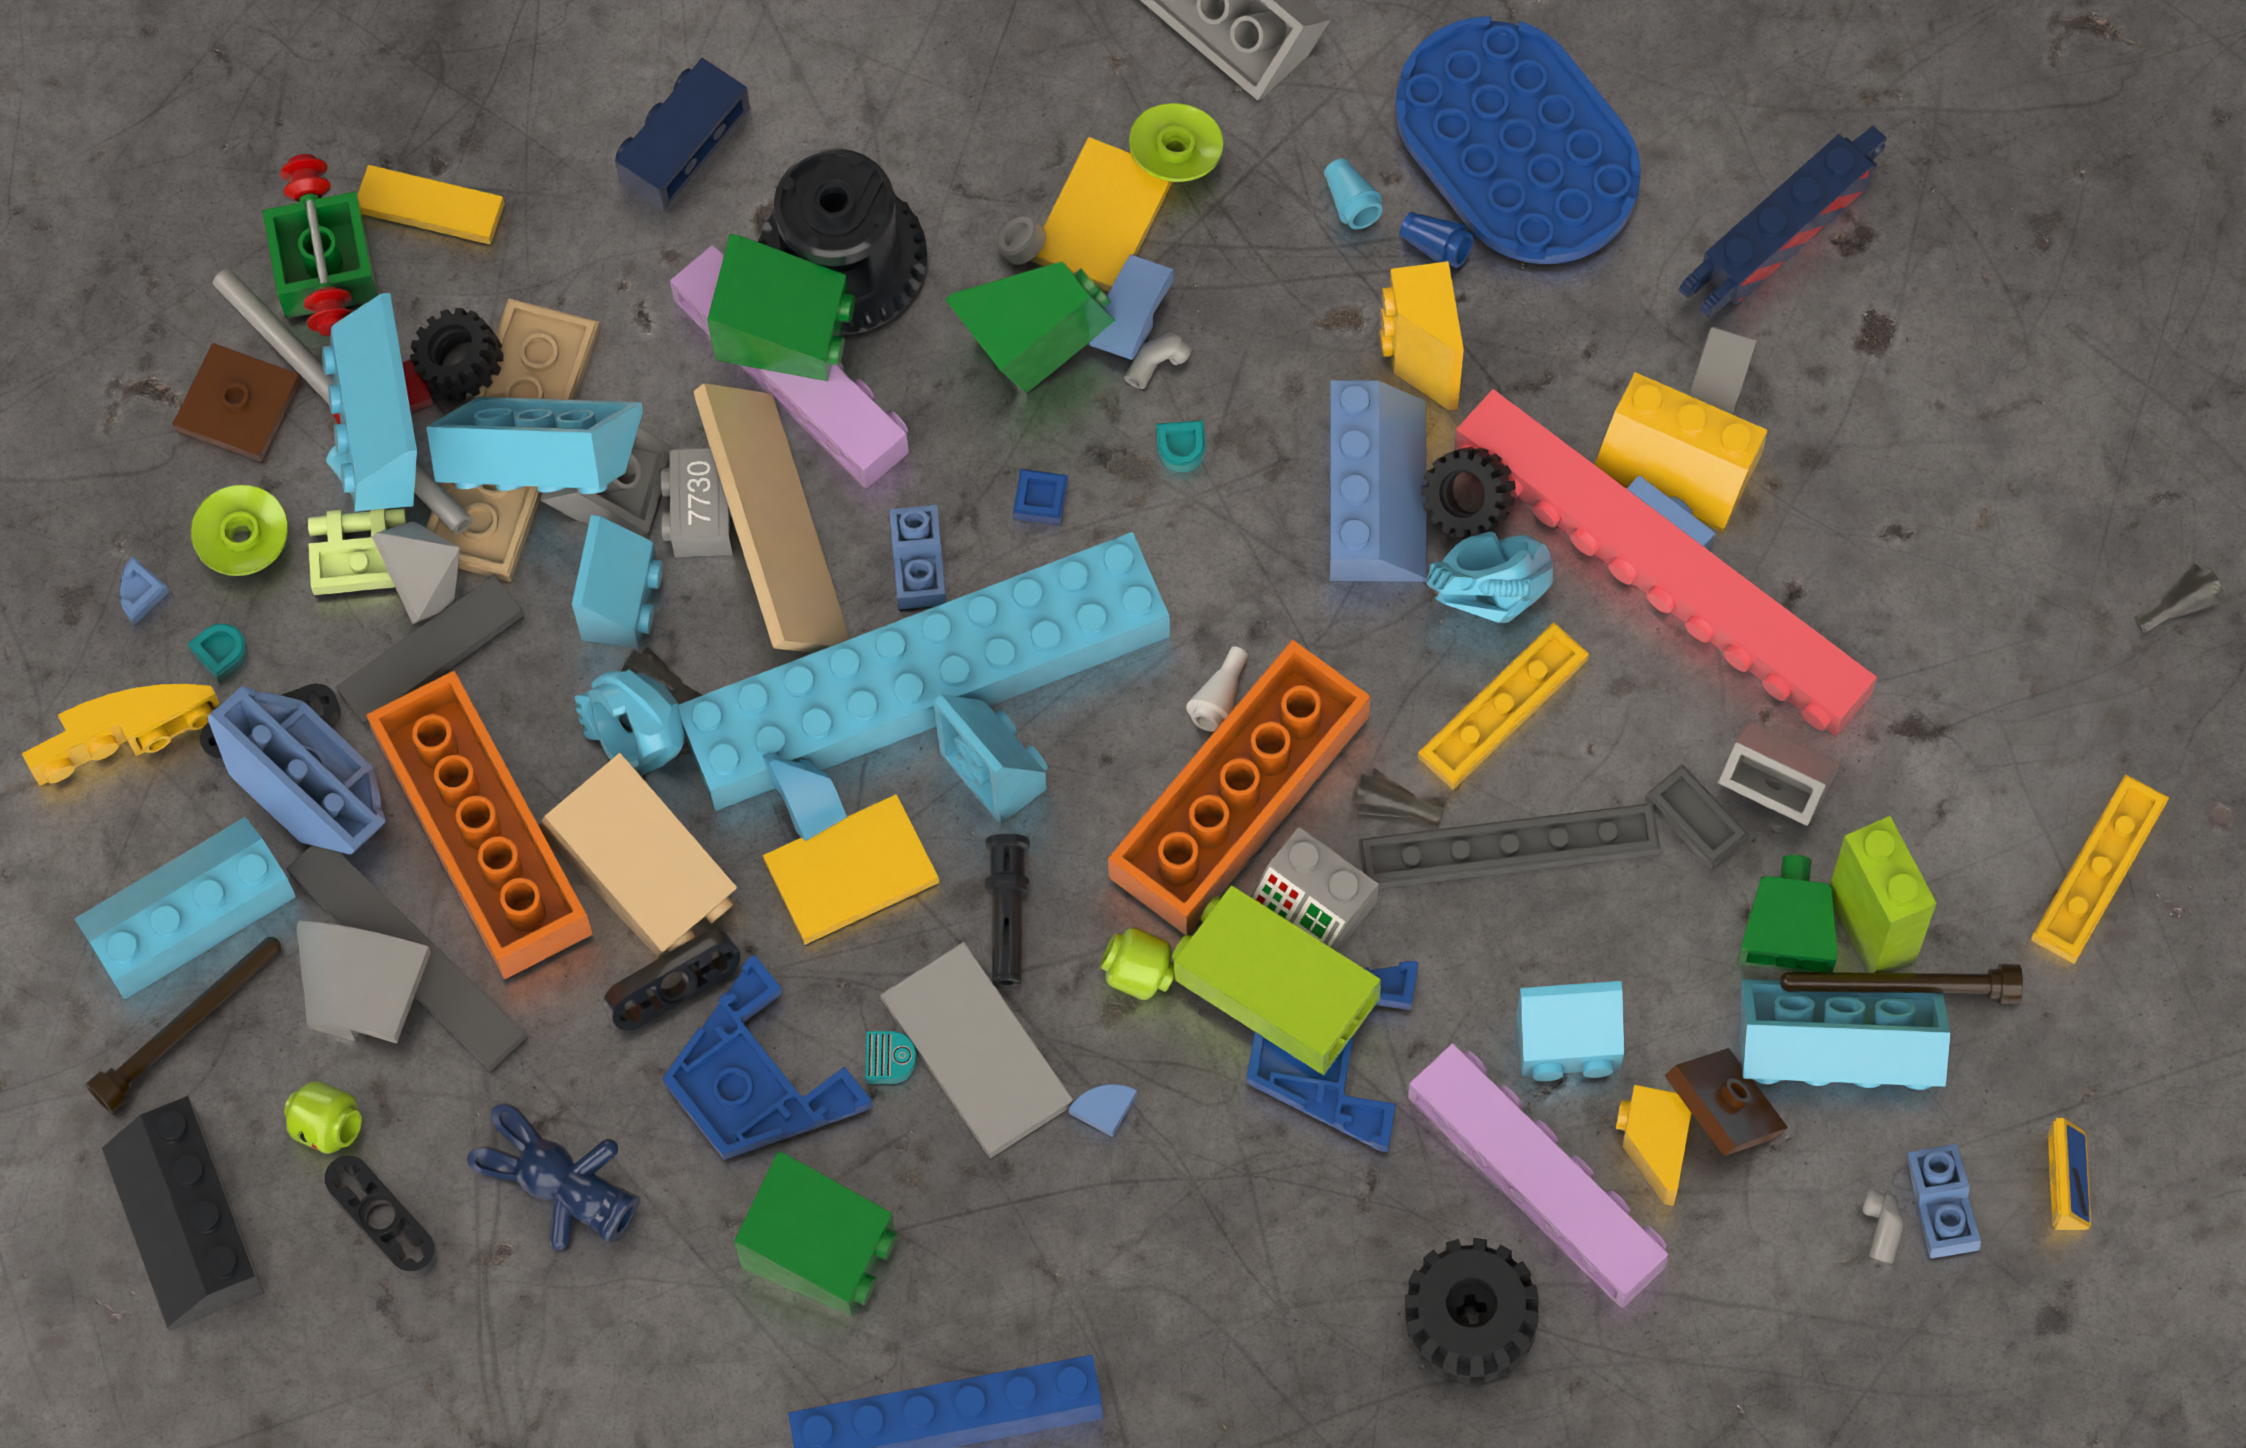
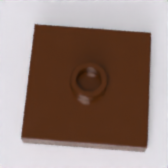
M212 343L172 425L177 432L262 462L302 380L298 373Z
M1729 1048L1677 1064L1665 1075L1668 1082L1724 1156L1775 1139L1788 1128L1752 1079L1743 1078L1741 1063Z

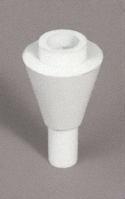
M1231 647L1221 669L1186 704L1187 712L1191 716L1193 723L1205 731H1216L1234 709L1238 677L1248 658V653L1242 648Z

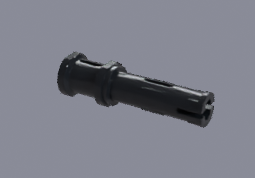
M995 834L987 837L985 840V847L990 851V876L985 880V888L992 895V983L998 987H1016L1021 985L1022 896L1030 888V880L1025 877V851L1030 848V839L1019 834ZM1006 857H1009V870H1006ZM1006 925H1009V944H1008V945H1005V926H1006Z

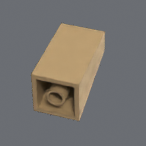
M618 753L546 814L539 825L548 843L657 958L667 949L671 952L697 937L691 929L704 917L712 924L734 905L728 897L737 889V886L621 753Z

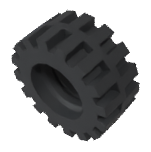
M455 308L454 314L448 309L440 311L441 318L436 320L434 316H431L426 320L429 326L426 329L420 326L416 334L419 340H412L410 347L414 354L410 355L411 363L423 382L437 396L440 394L443 399L450 401L453 396L458 401L466 400L467 393L475 397L481 394L479 388L482 385L489 388L493 383L490 379L492 374L499 375L501 367L497 362L503 361L504 354L500 350L502 344L490 326L476 312L470 310L467 313L463 308ZM471 342L468 354L460 362L451 366H442L446 354L452 348L461 343Z
M1468 447L1444 454L1445 456L1438 458L1432 463L1434 467L1427 470L1424 476L1428 483L1422 486L1421 495H1427L1428 501L1424 502L1423 506L1425 511L1431 509L1434 514L1429 518L1434 525L1442 524L1441 530L1447 534L1456 533L1457 537H1466L1490 531L1499 526V522L1506 520L1510 514L1507 509L1514 506L1515 497L1510 496V494L1516 487L1515 481H1509L1507 475L1512 473L1508 465L1501 466L1502 458L1497 454L1490 455L1488 454L1489 450L1484 448L1473 449V447ZM1462 472L1473 473L1479 478L1484 488L1485 497L1483 505L1475 512L1465 511L1454 498V480Z

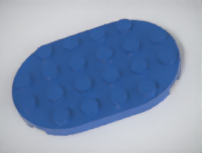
M1491 16L1468 18L1446 25L1424 39L1411 53L1401 71L1396 93V121L1400 136L1414 160L1478 239L1493 250L1519 261L1536 264H1557L1588 256L1604 247L1619 234L1632 215L1639 193L1641 168L1638 150L1633 137L1623 121L1558 42L1530 24L1519 21V25L1491 21Z

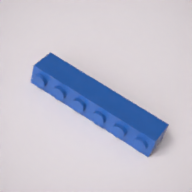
M1092 1354L788 1412L794 1448H954L1103 1419V1409Z

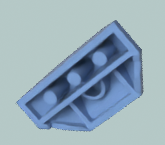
M241 686L207 718L228 774L300 843L352 855L386 822L384 811L381 810L380 792L375 768L304 701L273 693L255 692L253 688Z

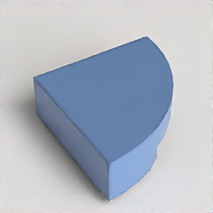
M134 556L127 562L122 570L119 594L121 606L127 618L135 626L169 594L167 586Z
M1108 1084L1092 1088L1080 1095L1069 1108V1114L1113 1137L1136 1099L1137 1090L1118 1084Z

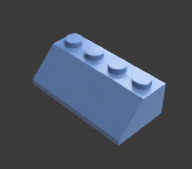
M1330 380L1329 581H1427L1426 511L1423 503L1426 502V495H1421L1422 486L1426 485V479H1424L1426 474V400L1381 381Z

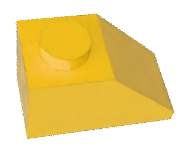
M1634 1085L1631 1101L1623 1099L1620 1101L1616 1129L1625 1131L1623 1149L1663 1204L1674 1206L1691 1111L1676 1092Z

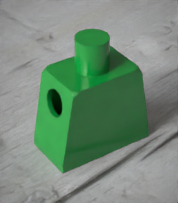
M1802 855L1783 856L1780 877H1761L1740 948L1737 965L1792 972L1834 971L1837 961V942L1832 887L1827 883L1810 881L1812 865L1810 858Z

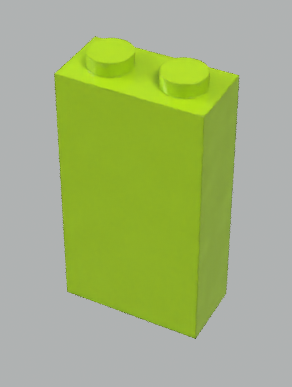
M1888 816L1844 835L1830 882L1834 911L1867 973H1892L1915 963L1937 904L1891 816Z
M1231 885L1222 898L1215 896L1208 903L1201 916L1203 923L1193 936L1186 934L1176 946L1172 955L1175 981L1324 1075L1380 1000L1381 979Z

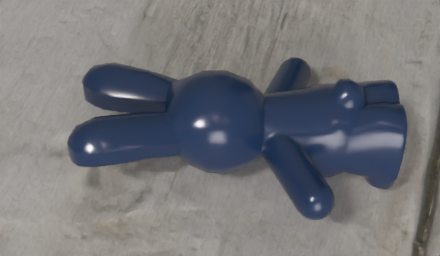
M506 1103L493 1107L491 1119L495 1128L512 1142L522 1154L519 1158L489 1146L480 1147L469 1152L467 1156L468 1165L480 1174L517 1181L522 1189L534 1198L554 1200L549 1244L554 1250L562 1251L568 1246L572 1215L580 1222L591 1227L606 1242L612 1243L621 1237L640 1204V1198L595 1174L617 1155V1143L612 1139H605L574 1164L572 1156L566 1148L556 1142L542 1139L518 1108Z

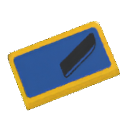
M2056 1118L2047 1134L2052 1227H2054V1230H2087L2091 1227L2087 1136L2081 1128L2067 1119Z

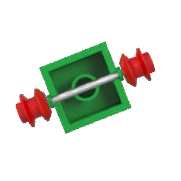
M300 154L290 158L288 163L280 169L281 178L290 182L283 189L284 196L289 200L299 203L262 210L277 296L285 318L314 313L307 320L308 327L323 336H331V326L353 312L344 307L367 303L379 294L365 219L356 191L322 198L331 190L329 180L321 177L327 172V163L316 158L314 155Z

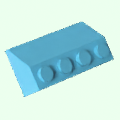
M382 293L332 325L330 346H322L324 374L333 375L335 384L328 386L331 414L339 413L341 424H335L334 427L337 453H346L347 463L341 464L342 487L344 493L352 492L355 511L411 507L414 503L417 447L391 294Z
M477 397L426 427L435 482L455 483L458 489H471L483 484H493L500 491L515 490L523 486H537L539 492H555L565 487L578 488L581 494H595L605 491L608 488V483L626 472L643 413L642 402Z
M245 816L74 918L121 996L126 1000L293 900L296 896L288 878L266 843Z
M1742 979L1740 1057L1744 1079H1753L1764 1084L1777 1083L1780 1080L1804 1081L1814 1086H1823L1830 1082L1854 1083L1865 1088H1874L1881 1084L1905 1085L1915 1090H1925L1932 1086L1946 1087L1950 1027L1943 993L1787 992L1781 988L1780 981Z

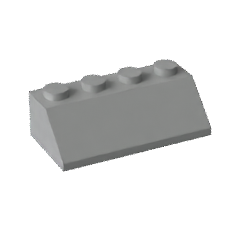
M1140 0L1257 101L1263 99L1308 57L1331 20L1309 0Z

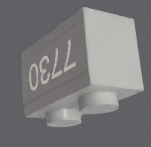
M711 449L669 450L670 467L661 468L662 496H670V512H662L661 515L663 541H671L675 558L733 555L732 516Z

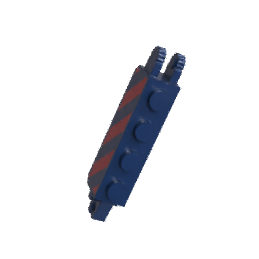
M1873 125L1853 142L1848 137L1843 138L1838 134L1709 248L1704 254L1703 263L1685 278L1678 289L1679 292L1686 298H1689L1710 281L1717 289L1704 300L1700 311L1707 318L1713 316L1730 301L1734 304L1741 303L1862 195L1868 187L1871 174L1877 168V164L1873 160L1884 150V142H1886L1887 137Z

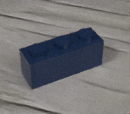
M701 58L692 69L687 68L680 74L675 82L674 91L663 104L659 102L652 107L646 116L643 128L634 138L628 137L620 145L616 153L615 163L619 181L663 211H665L750 109L747 87L704 58Z

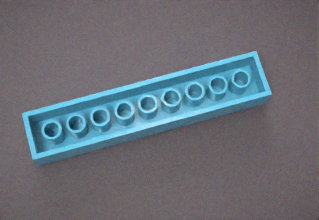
M1130 532L678 704L685 739L715 811L775 789L763 759V755L768 752L777 754L781 759L799 762L800 759L811 761L819 771L937 727L933 700L940 694L983 700L988 706H992L1170 637V618L1133 532Z

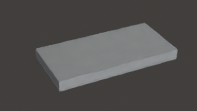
M964 942L880 994L881 1001L903 1033L912 1041L916 1052L989 1159L1069 1109L1074 1102Z

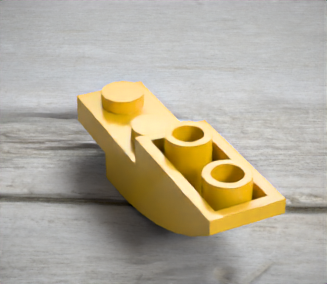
M159 684L107 694L57 714L66 731L21 754L39 787L47 782L57 783L68 778L76 767L92 759L101 760L109 757L116 752L119 745L128 741L136 757L144 752H157L166 747L171 742V738L188 729L198 730L205 727L208 723L207 718L220 706V703L212 686L197 684Z

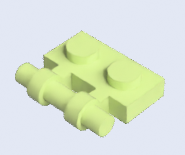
M405 508L376 509L343 514L342 509L328 510L326 516L308 517L310 537L328 536V542L309 543L310 580L313 595L395 587L372 536L377 532L407 523ZM371 531V537L345 540V533Z

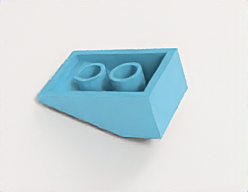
M940 694L933 700L941 755L1000 824L1047 790L1045 771L1048 769L1046 762L1033 746L1030 745L1026 749L1014 736L1017 734L1016 727L1002 710L994 713L983 700Z

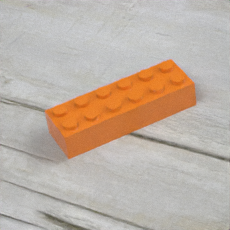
M1292 639L1108 857L1109 878L1184 935L1189 934L1201 920L1202 913L1212 898L1221 896L1367 721L1370 713L1371 696Z
M455 671L366 714L376 741L504 980L593 935L587 914Z

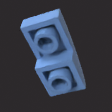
M1130 254L1107 295L1112 303L1106 309L1115 322L1090 341V346L1133 360L1154 327L1153 314L1174 282L1173 269Z
M937 505L889 509L898 610L939 606L946 603Z
M1952 1144L1908 1152L1907 1159L1915 1201L1930 1259L1980 1250L1981 1239L1968 1197L1970 1186L1958 1145Z

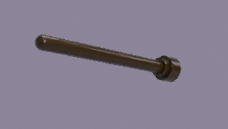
M275 937L265 938L117 1070L110 1068L106 1073L99 1071L85 1084L92 1096L109 1113L112 1114L127 1101L125 1095L131 1091L129 1085L274 958L281 950L280 941Z
M1998 964L1997 969H1989L1987 974L1786 972L1780 978V986L1787 992L1987 994L1989 999H1997L1998 1004H2020L2023 993V975L2020 964Z

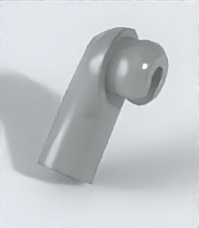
M1168 332L1144 343L1124 376L1125 381L1135 388L1144 389L1159 363L1166 359H1169L1174 365L1184 363L1191 354L1190 344L1182 340L1183 336L1175 332Z
M1872 1189L1867 1191L1862 1208L1865 1215L1878 1218L1877 1228L1868 1257L1893 1264L1903 1231L1902 1216L1896 1196L1887 1190L1884 1194Z

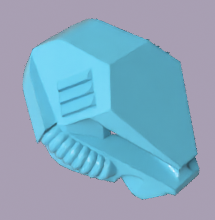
M1486 532L1462 540L1447 554L1442 562L1431 563L1426 583L1427 586L1439 593L1435 599L1445 605L1498 623H1508L1537 601L1553 584V562L1547 546L1533 537L1517 535L1498 540L1495 533Z
M630 669L626 672L612 671L604 673L592 682L591 690L574 696L577 703L576 711L580 714L578 718L579 723L584 725V736L590 740H599L610 760L618 753H621L636 771L644 775L671 761L682 749L684 728L677 701L664 684L647 676L645 673L635 674ZM620 722L632 728L633 732L628 733Z

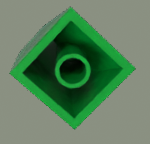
M729 234L707 319L715 361L828 381L832 365L839 366L842 360L844 337H839L842 323H850L855 306V294H849L846 275L743 236Z
M1063 261L952 293L945 299L999 370L1025 393L1032 390L1115 322L1106 309L1112 301L1094 280L1092 281L1082 268L1074 273Z
M777 1151L738 1231L734 1244L742 1269L852 1316L858 1303L866 1305L870 1299L877 1281V1277L872 1276V1273L880 1258L887 1260L891 1255L898 1238V1232L893 1230L895 1226L890 1211L789 1155Z

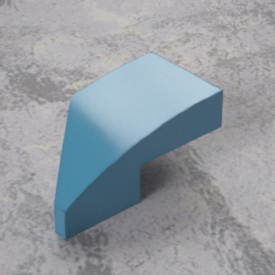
M770 752L763 755L773 786L783 796L794 828L804 841L847 818L835 786L826 772L819 771L808 760L800 759L799 762L781 759L777 754Z

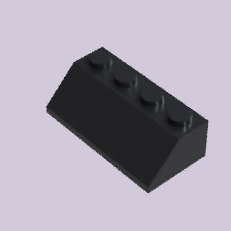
M188 1096L140 1114L102 1147L168 1330L264 1293L201 1120Z

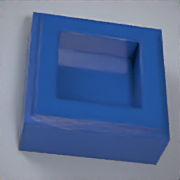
M1020 469L1013 519L1061 526L1069 482L1068 475Z

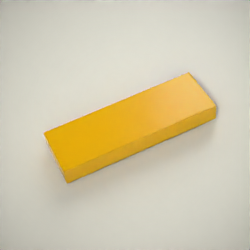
M372 165L367 166L357 195L363 215L489 245L492 243L505 205L503 196Z

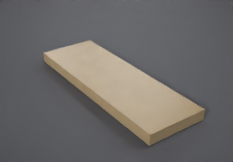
M509 298L496 332V336L502 344L500 350L504 354L503 361L497 362L501 367L498 376L492 374L490 379L493 383L489 388L482 385L479 388L481 394L473 397L472 400L477 397L576 400L601 329L599 321ZM442 482L441 486L472 517V523L463 533L455 535L431 512L426 529L460 547L458 569L488 577L495 575L497 579L511 583L543 492H539L537 486H523L515 490L500 491L493 484H483L471 489H458L455 483Z
M703 383L693 391L773 649L815 653L849 640L850 636L773 394Z

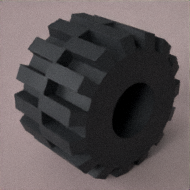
M1473 1238V1245L1461 1246L1460 1240L1456 1239L1446 1242V1250L1439 1254L1433 1249L1423 1257L1421 1269L1419 1271L1414 1269L1408 1281V1294L1405 1295V1319L1408 1337L1411 1336L1414 1351L1421 1361L1426 1358L1431 1363L1432 1371L1444 1377L1446 1372L1457 1376V1382L1471 1384V1377L1483 1376L1484 1383L1498 1379L1499 1371L1507 1368L1511 1372L1521 1362L1522 1354L1525 1351H1530L1535 1341L1536 1327H1538L1539 1297L1536 1285H1533L1531 1282L1530 1270L1523 1261L1518 1264L1512 1259V1251L1501 1244L1497 1250L1487 1247V1239ZM1474 1305L1477 1312H1483L1479 1314V1323L1469 1324L1468 1318L1462 1316L1465 1314L1466 1306Z

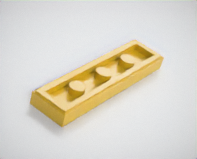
M1553 622L1418 752V759L1454 790L1588 661L1589 653Z
M2125 774L2035 929L2031 941L2073 964L2076 963L2165 808L2169 797Z

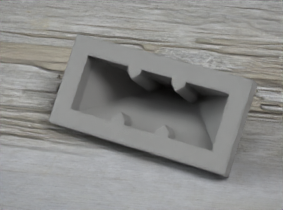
M414 521L377 532L372 536L412 624L432 618L454 603L459 546Z

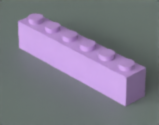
M713 245L670 280L674 301L709 336L707 319L724 257ZM842 363L839 366L832 365L828 381L740 365L765 391L773 394L774 399L866 489L872 486L909 453L908 428L895 412L889 410L885 413L874 402L876 398L873 392L862 380L857 378L852 381L842 371Z
M1452 1043L1409 1083L1408 1099L1623 1309L1665 1269L1669 1256L1665 1251L1667 1248L1665 1241L1651 1227L1646 1225L1641 1228L1628 1215L1631 1210L1617 1193L1609 1190L1607 1193L1604 1192L1592 1180L1595 1177L1593 1171L1580 1157L1573 1155L1570 1158L1556 1145L1559 1140L1555 1133L1541 1120H1537L1534 1123L1521 1110L1523 1107L1522 1102L1511 1089L1505 1085H1501L1498 1088L1485 1075L1487 1069L1475 1054L1469 1050L1462 1053Z

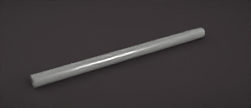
M230 268L220 271L215 276L213 285L329 404L328 386L335 385L333 375L324 374L322 362ZM416 460L414 493L455 535L463 533L471 525L472 517L438 482H435V479Z

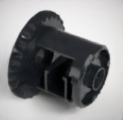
M835 148L813 152L796 161L784 173L776 188L772 215L767 222H764L761 236L758 239V242L846 275L849 294H855V306L850 323H842L840 335L865 332L877 328L896 317L915 297L922 284L927 267L926 239L918 216H915L907 202H903L897 197L888 176L876 162L861 153L847 149Z

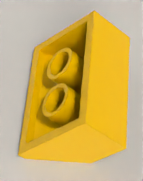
M1449 262L1390 269L1389 287L1382 288L1383 308L1380 309L1382 329H1379L1382 356L1391 357L1395 375L1447 410H1457L1464 348Z
M1635 372L1614 412L1594 465L1626 489L1640 475L1667 497L1675 496L1685 502L1691 509L1693 516L1703 524L1724 533L1763 454L1768 430Z

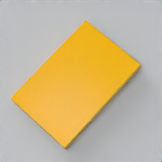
M1088 137L1043 227L1046 232L1045 244L1038 255L1030 261L1042 266L1063 261L1074 273L1082 268L1102 290L1109 292L1130 254L1137 256L1173 182L1161 180L1145 172L1135 162L1131 153Z
M897 794L847 816V818L807 841L799 838L762 855L763 861L804 945L939 883V877Z

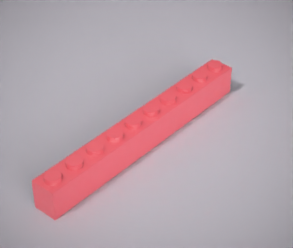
M1494 389L1487 394L1456 429L1454 449L1458 450L1473 447V449L1484 448L1489 450L1488 454H1497L1501 457V466L1508 465L1512 472L1507 475L1508 480L1515 481L1516 489L1511 491L1510 496L1515 497V499L1519 497L1530 505L1533 513L1542 523L1549 527L1557 526L1570 536L1571 542L1578 550L1588 556L1594 554L1608 564V568L1614 577L1627 585L1633 583L1647 594V599L1656 609L1665 614L1671 612L1682 620L1688 632L1697 640L1703 643L1710 641L1724 652L1725 659L1734 668L1741 672L1748 670L1762 681L1763 687L1771 696L1779 701L1788 700L1800 709L1802 717L1815 729L1820 731L1826 729L1836 737L1872 695L1877 679L1874 674Z

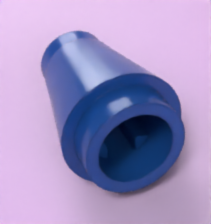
M1415 212L1407 214L1399 232L1401 238L1407 240L1435 262L1448 261L1449 266L1451 265L1455 268H1459L1466 261L1474 241L1473 234L1466 231V227L1462 223Z

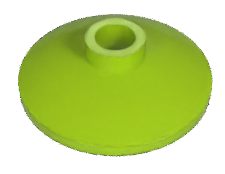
M1166 103L1144 111L1134 121L1129 134V149L1135 162L1148 174L1165 181L1186 182L1203 177L1214 169L1222 155L1223 136L1215 120L1204 111L1187 104Z
M232 485L214 492L200 504L191 524V540L198 557L212 570L230 576L253 574L269 566L282 552L288 536L287 517L279 501L264 489L251 485ZM245 531L251 534L250 538L244 542L234 541L235 536L240 532Z

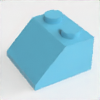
M598 515L590 516L572 600V608L581 640L639 649L642 633L649 634L652 628L654 605L649 604L652 588H660L663 575V561L657 560L652 541Z
M1622 981L1520 988L1515 1020L1521 1076H1533V1079L1536 1081H1553L1562 1078L1563 1073L1583 1072L1585 1077L1599 1078L1613 1074V1070L1621 1069L1624 1058Z

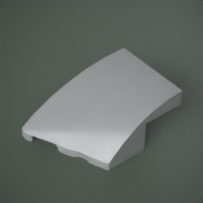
M298 921L296 931L308 1027L355 1042L360 1032L397 1044L431 954L429 946L353 927Z

